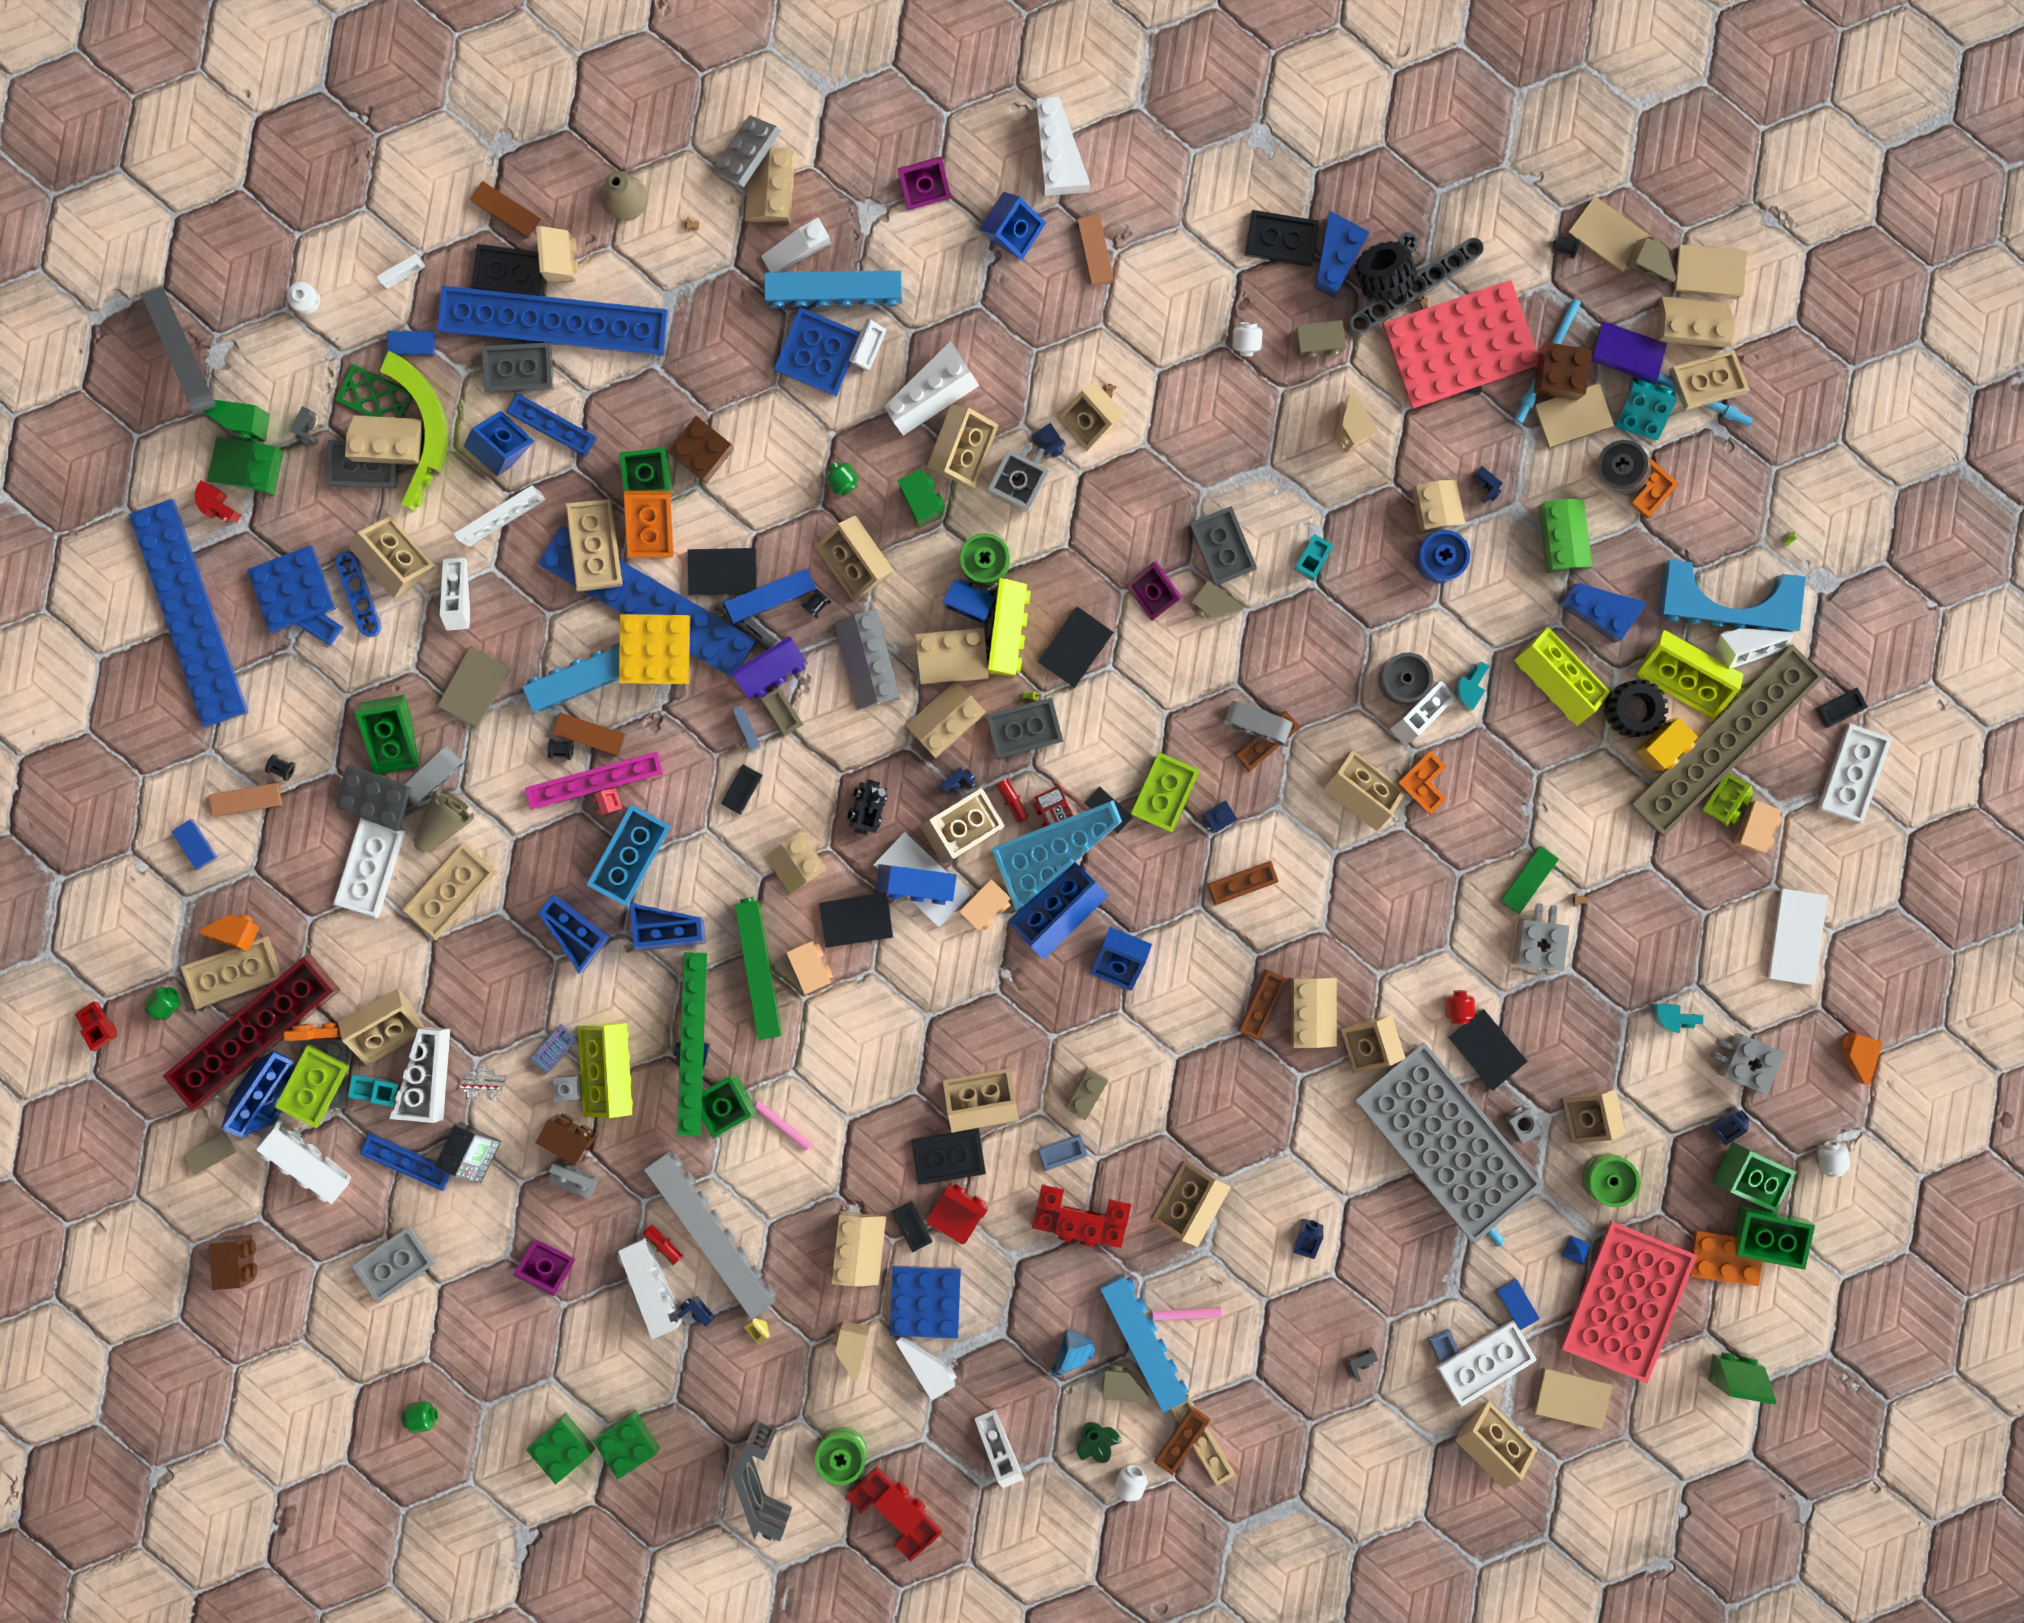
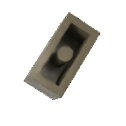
M1343 320L1297 325L1295 329L1298 357H1304L1305 360L1315 359L1318 355L1326 354L1327 357L1339 356L1340 352H1343L1346 348Z
M1088 1067L1065 1108L1086 1121L1107 1085L1108 1078Z

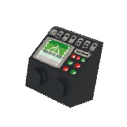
M459 1122L453 1126L435 1167L453 1176L482 1183L502 1141Z

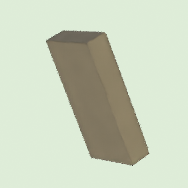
M779 686L760 698L784 737L804 725Z
M225 1132L183 1156L193 1174L196 1175L236 1153V1150Z

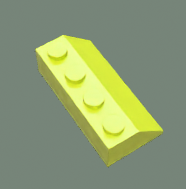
M1003 578L999 580L988 673L1016 676V671L1021 672L1022 658H1018L1019 649H1024L1025 636L1021 635L1022 626L1026 627L1028 613H1024V605L1029 604L1031 591L1027 590V584Z
M1549 627L1544 629L1514 660L1518 667L1534 681L1538 688H1541L1546 693L1551 702L1557 705L1576 726L1594 714L1610 694L1608 688Z
M1663 630L1652 644L1636 672V676L1649 680L1650 684H1657L1659 689L1714 720L1739 692L1743 679V674L1733 668L1729 669L1723 662L1666 630Z
M627 1023L578 1026L583 1117L613 1118L632 1115L633 1101L631 1098Z

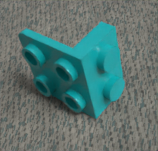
M1631 378L1628 385L1629 395L1616 425L1619 429L1652 440H1658L1677 401L1675 392L1666 385H1660L1659 387L1640 378Z

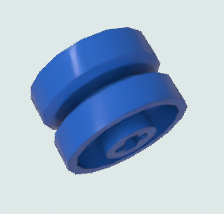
M1440 530L1432 533L1420 543L1415 554V564L1418 572L1424 579L1432 583L1443 584L1454 580L1466 570L1470 562V549L1467 541L1460 534L1451 530ZM1439 554H1443V555H1444V557H1445V560H1444V561L1441 560V559H1442V556H1439Z

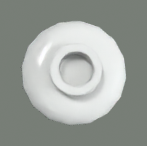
M296 282L287 290V302L300 314H311L320 305L319 293L306 282Z
M1240 322L1239 326L1234 328L1232 347L1234 350L1240 351V356H1253V352L1261 349L1263 331L1260 327H1257V323Z
M1827 1141L1825 1145L1818 1149L1819 1168L1826 1175L1831 1177L1842 1176L1849 1169V1152L1846 1146L1839 1144L1838 1141Z
M1130 1465L1120 1470L1114 1486L1115 1491L1124 1501H1137L1142 1497L1148 1480L1140 1467Z

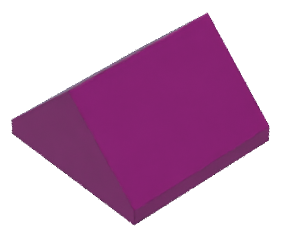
M941 156L897 168L908 210L951 199Z
M1157 561L1151 563L1125 584L1151 621L1182 599V596Z
M535 1239L513 1276L555 1296L561 1290L576 1259Z

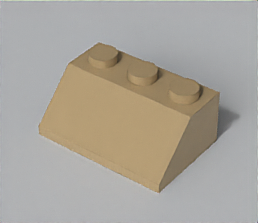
M770 148L748 180L745 221L790 225L796 159L793 150Z
M1671 297L1660 298L1658 341L1669 344L1724 349L1732 343L1734 318L1729 303Z
M951 404L927 468L943 477L975 488L999 425L969 407Z
M354 416L346 434L345 457L353 462L419 465L422 452L423 419Z
M391 515L357 532L349 546V549L393 598L410 590L435 567L434 563Z
M856 515L838 523L814 546L853 602L882 583L894 572Z
M984 628L916 634L921 685L989 679Z
M953 682L905 726L937 759L985 716L986 711L958 682Z
M1353 749L1323 788L1331 797L1343 804L1349 811L1353 812L1376 831L1393 815L1406 793L1397 783Z
M1291 978L1292 1047L1321 1048L1337 1046V978Z
M398 988L338 1022L342 1041L366 1066L415 1039L418 1029L425 1028L411 1002Z
M1010 1068L943 1080L951 1132L1019 1121Z
M1184 1160L1152 1220L1182 1241L1198 1247L1231 1186Z
M840 1212L832 1284L854 1287L879 1285L886 1216Z
M1487 1401L1462 1426L1455 1439L1503 1489L1522 1481L1537 1451V1448L1490 1401Z

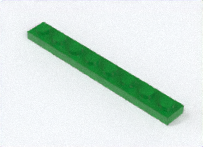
M684 952L677 1110V1136L681 1137L701 1136L707 953Z

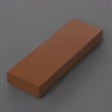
M484 181L481 182L470 199L474 204L527 238L530 237L541 220L538 216Z
M1284 711L1279 716L1293 723L1287 739L1301 728L1287 711ZM1254 737L1234 756L1250 772L1280 745Z
M561 712L553 731L555 735L619 756L626 735Z
M1268 861L1210 882L1207 886L1214 905L1278 883L1279 880L1272 861Z
M1267 969L1265 970L1237 1031L1259 1041L1287 978Z
M1191 1406L1155 1458L1154 1463L1171 1475H1174L1211 1419Z

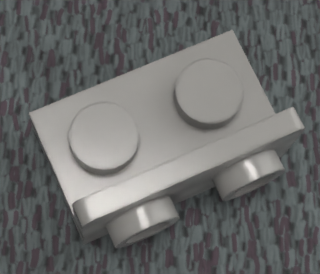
M559 1160L552 1164L549 1171L551 1172L550 1183L587 1199L592 1197L599 1181V1177Z

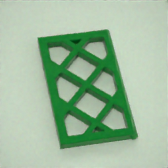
M352 364L335 401L367 416L384 417V413L395 410L396 418H403L413 397L407 389ZM355 371L364 374L367 380L354 384L352 377ZM379 381L387 385L388 390L376 394L372 382ZM368 384L372 396L360 399L356 388ZM353 390L355 402L350 403L342 399L346 391ZM400 391L407 394L405 401L397 404L393 392ZM390 394L393 406L381 410L377 398ZM374 399L377 408L376 412L372 413L363 409L362 403Z

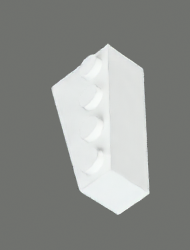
M1060 98L1036 99L1044 196L1089 192L1090 182Z
M950 341L884 407L904 436L977 388L979 384Z
M433 1027L418 1029L409 1056L410 1061L402 1077L404 1078L402 1086L397 1093L394 1110L391 1111L389 1119L429 1123L443 1120L450 1029Z
M279 1117L262 1137L256 1149L259 1152V1156L268 1162L270 1160L274 1162L283 1174H290L297 1179L296 1182L301 1187L313 1190L315 1196L321 1201H328L332 1204L349 1184L351 1176L329 1157L325 1159L320 1157L322 1154L316 1146L305 1144L300 1137L301 1134L295 1129L291 1131L283 1125L286 1121Z
M644 1237L622 1247L618 1251L619 1255H617L621 1267L625 1268L628 1284L633 1289L651 1340L677 1329L684 1319L683 1317L680 1319L677 1316L680 1310L649 1240Z

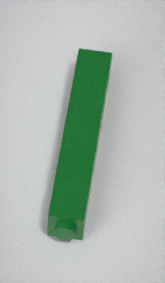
M753 897L740 899V904H736L735 909L758 1040L779 1037L783 1035L760 900L754 901Z

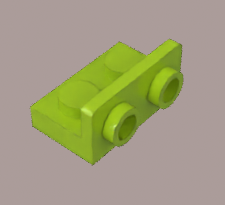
M1728 773L1702 810L1703 813L1722 822L1725 827L1730 828L1732 824L1735 825L1742 815L1740 811L1743 806H1748L1754 796L1752 786Z

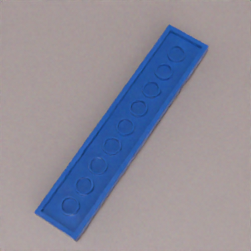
M442 286L437 331L439 333L534 343L550 342L553 345L664 356L669 311L667 309Z
M170 499L130 513L131 523L202 726L207 728L249 713L175 500Z
M560 526L538 565L576 586L569 530ZM621 560L619 562L622 587L584 591L622 614L689 615L690 654L733 679L735 678L731 672L744 664L757 642L750 635Z

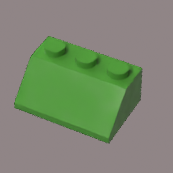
M1563 499L1546 501L1540 504L1538 508L1546 573L1592 568L1584 500Z

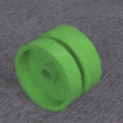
M981 533L972 536L961 549L960 563L962 572L975 585L987 587L997 584L1000 578L1004 579L1009 570L1010 555L1008 547L1002 539L994 534ZM983 557L989 558V563L986 564V562H984L982 564L981 559Z
M1611 1153L1598 1154L1590 1159L1584 1167L1582 1175L1583 1186L1588 1195L1603 1205L1614 1208L1622 1207L1632 1202L1638 1194L1641 1184L1640 1176L1635 1166L1625 1158Z
M847 1427L833 1428L825 1433L819 1442L815 1456L816 1469L820 1476L827 1482L835 1485L850 1484L856 1480L864 1469L867 1457L866 1442L861 1434Z

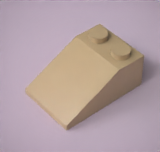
M982 788L919 825L942 864L956 858L1005 827Z

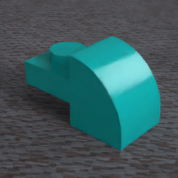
M1314 534L1293 570L1314 581L1334 545Z
M1479 662L1477 665L1473 664L1466 674L1469 678L1461 676L1455 684L1456 698L1460 705L1468 711L1475 709L1486 691L1478 686L1490 667L1484 662Z
M1651 1004V1012L1655 1022L1665 1030L1680 1033V1024L1681 1028L1692 1029L1695 1028V1024L1703 1025V1015L1681 1014V1005Z
M353 1074L348 1098L394 1107L398 1082L381 1077L374 1078Z

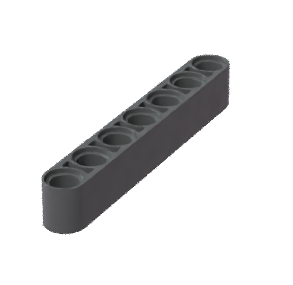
M1469 238L1417 272L1415 284L1420 287V292H1414L1411 289L1407 290L1406 294L1398 296L1401 299V304L1396 305L1391 299L1385 302L1384 300L1380 302L1373 301L1355 313L1347 324L1348 333L1355 338L1365 335L1474 263L1484 250L1482 241L1478 238ZM1466 247H1473L1476 250V254H1469ZM1448 259H1454L1457 262V267H1451L1448 264ZM1429 272H1436L1439 276V279H1431L1429 276ZM1372 309H1380L1383 313V316H1374L1372 313ZM1361 321L1364 329H1356L1353 322Z
M163 286L140 293L193 413L197 414L216 407L212 394Z

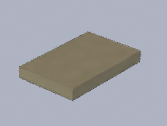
M470 646L437 706L479 728L511 668Z

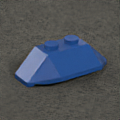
M274 1050L256 1060L230 1098L221 1128L243 1138L250 1133L273 1125L282 1112L275 1108L295 1069L294 1061Z

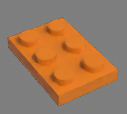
M624 491L627 557H673L671 491Z
M1694 1230L1691 1253L1696 1254L1697 1258L1690 1273L1691 1277L1759 1286L1762 1261L1736 1256L1735 1235Z

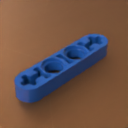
M343 552L337 556L335 562L358 629L367 637H375L381 632V622L359 560L355 555ZM346 557L347 559L352 560V562L349 564L351 571H357V573L350 574L349 569L345 566H342V564L345 563ZM353 578H358L361 585L359 589L353 591L349 587V582ZM361 599H365L368 602V608L363 612L357 609V602ZM360 616H367L369 622L375 624L372 627V632L365 630V627L368 626L367 620L365 618L361 619Z

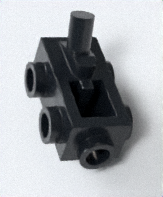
M867 779L866 783L860 782L859 786H856L853 790L852 796L855 799L854 807L848 811L847 821L850 822V827L855 828V833L867 835L868 831L876 833L880 827L882 807L887 801V789L879 787L880 782Z

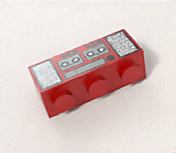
M1056 786L1034 797L1036 802L1032 804L1037 815L1042 814L1045 823H1042L1043 827L1073 816L1060 786Z

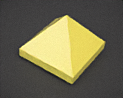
M754 1318L743 1326L757 1344L769 1337L766 1321Z

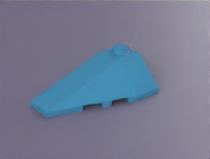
M1067 1329L1052 1366L1051 1377L1057 1378L1084 1366L1087 1359L1091 1360L1095 1351V1347L1092 1346V1338Z

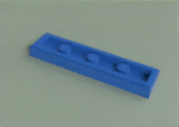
M516 393L506 411L510 416L584 457H587L597 439L591 433Z
M806 568L724 602V607L732 624H736L813 592L816 587Z
M371 1132L368 1133L359 1153L364 1157L441 1191H444L451 1174L435 1167L436 1161Z

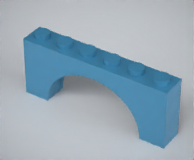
M1668 560L1664 562L1658 616L1665 617L1664 620L1668 622H1678L1679 619L1687 620V624L1701 625V622H1708L1710 627L1723 628L1724 625H1732L1734 630L1739 628L1746 629L1748 627L1755 628L1756 630L1794 633L1800 631L1806 577L1789 574L1776 576L1771 592L1761 603L1752 608L1732 609L1716 604L1702 593L1694 578L1693 562Z

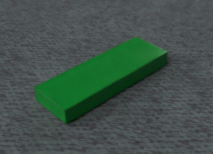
M1538 846L1500 902L1517 914H1520L1559 858L1542 846Z

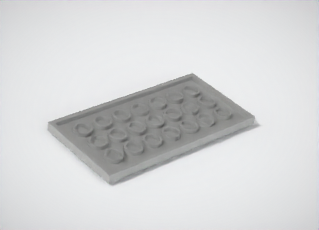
M1422 1042L1405 1057L1406 1059L1396 1064L1354 1101L1470 1242L1475 1244L1543 1184L1427 1044Z

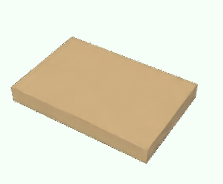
M1596 196L1567 233L1574 240L1576 238L1580 239L1582 246L1621 274L1627 268L1626 264L1636 241L1650 236Z
M1679 245L1674 291L1742 297L1745 288L1747 250Z
M1734 350L1672 366L1669 369L1684 411L1747 394L1750 391Z
M1600 383L1587 387L1586 395L1579 400L1556 397L1534 405L1548 449L1614 426Z
M1544 1368L1534 1413L1603 1430L1612 1384Z

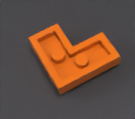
M1650 457V478L1643 490L1630 503L1646 518H1649L1679 484Z
M1428 751L1397 784L1431 815L1447 799L1431 784L1447 766L1431 751Z
M323 1023L322 1028H313V1024H300L299 1026H292V1030L284 1032L285 1041L341 1037L340 1029L336 1027V1023Z

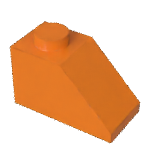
M229 914L201 928L199 933L209 940L248 952L260 927L252 923L253 919L249 916L240 914L237 917Z
M1848 1032V1035L1842 1041V1055L1856 1081L1870 1086L1883 1042Z

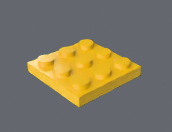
M620 614L619 683L689 685L690 616Z

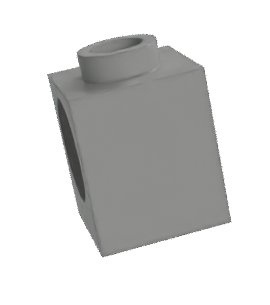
M581 1074L553 1078L554 1101L578 1100L582 1098Z
M1517 1106L1508 1112L1509 1115L1505 1117L1517 1141L1522 1144L1542 1134L1531 1111L1526 1107L1521 1108V1106ZM1525 1117L1527 1125L1525 1128L1519 1129L1517 1123L1520 1118Z

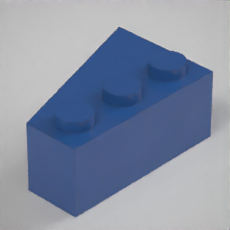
M1329 211L1325 221L1314 288L1334 298L1370 232L1332 211Z
M1576 583L1569 588L1558 605L1616 643L1623 639L1647 602Z
M879 864L875 891L888 893V898L902 900V895L910 896V901L924 902V898L932 899L933 904L945 905L946 901L953 902L957 874Z
M552 895L538 913L563 948L564 953L575 966L578 974L583 973L611 938L607 932L559 895Z
M630 902L633 946L637 951L706 944L705 923L701 917Z

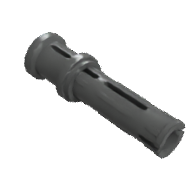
M725 594L716 604L714 610L723 613L732 624L724 607V602L729 601L730 596ZM751 618L736 623L766 650L773 647L777 641Z

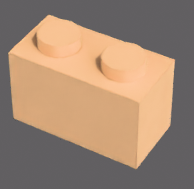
M1751 801L1746 807L1734 844L1758 853H1767V850L1771 849L1774 842L1772 837L1774 830L1781 823L1782 817L1780 813L1782 810L1758 801Z
M991 879L959 912L978 931L981 928L986 931L994 922L992 917L997 912L1002 914L1011 905L1008 902L1011 898Z
M811 941L786 952L804 994L831 983L830 978L833 977L829 965L824 966L821 957L824 954L819 943L815 945L814 941Z

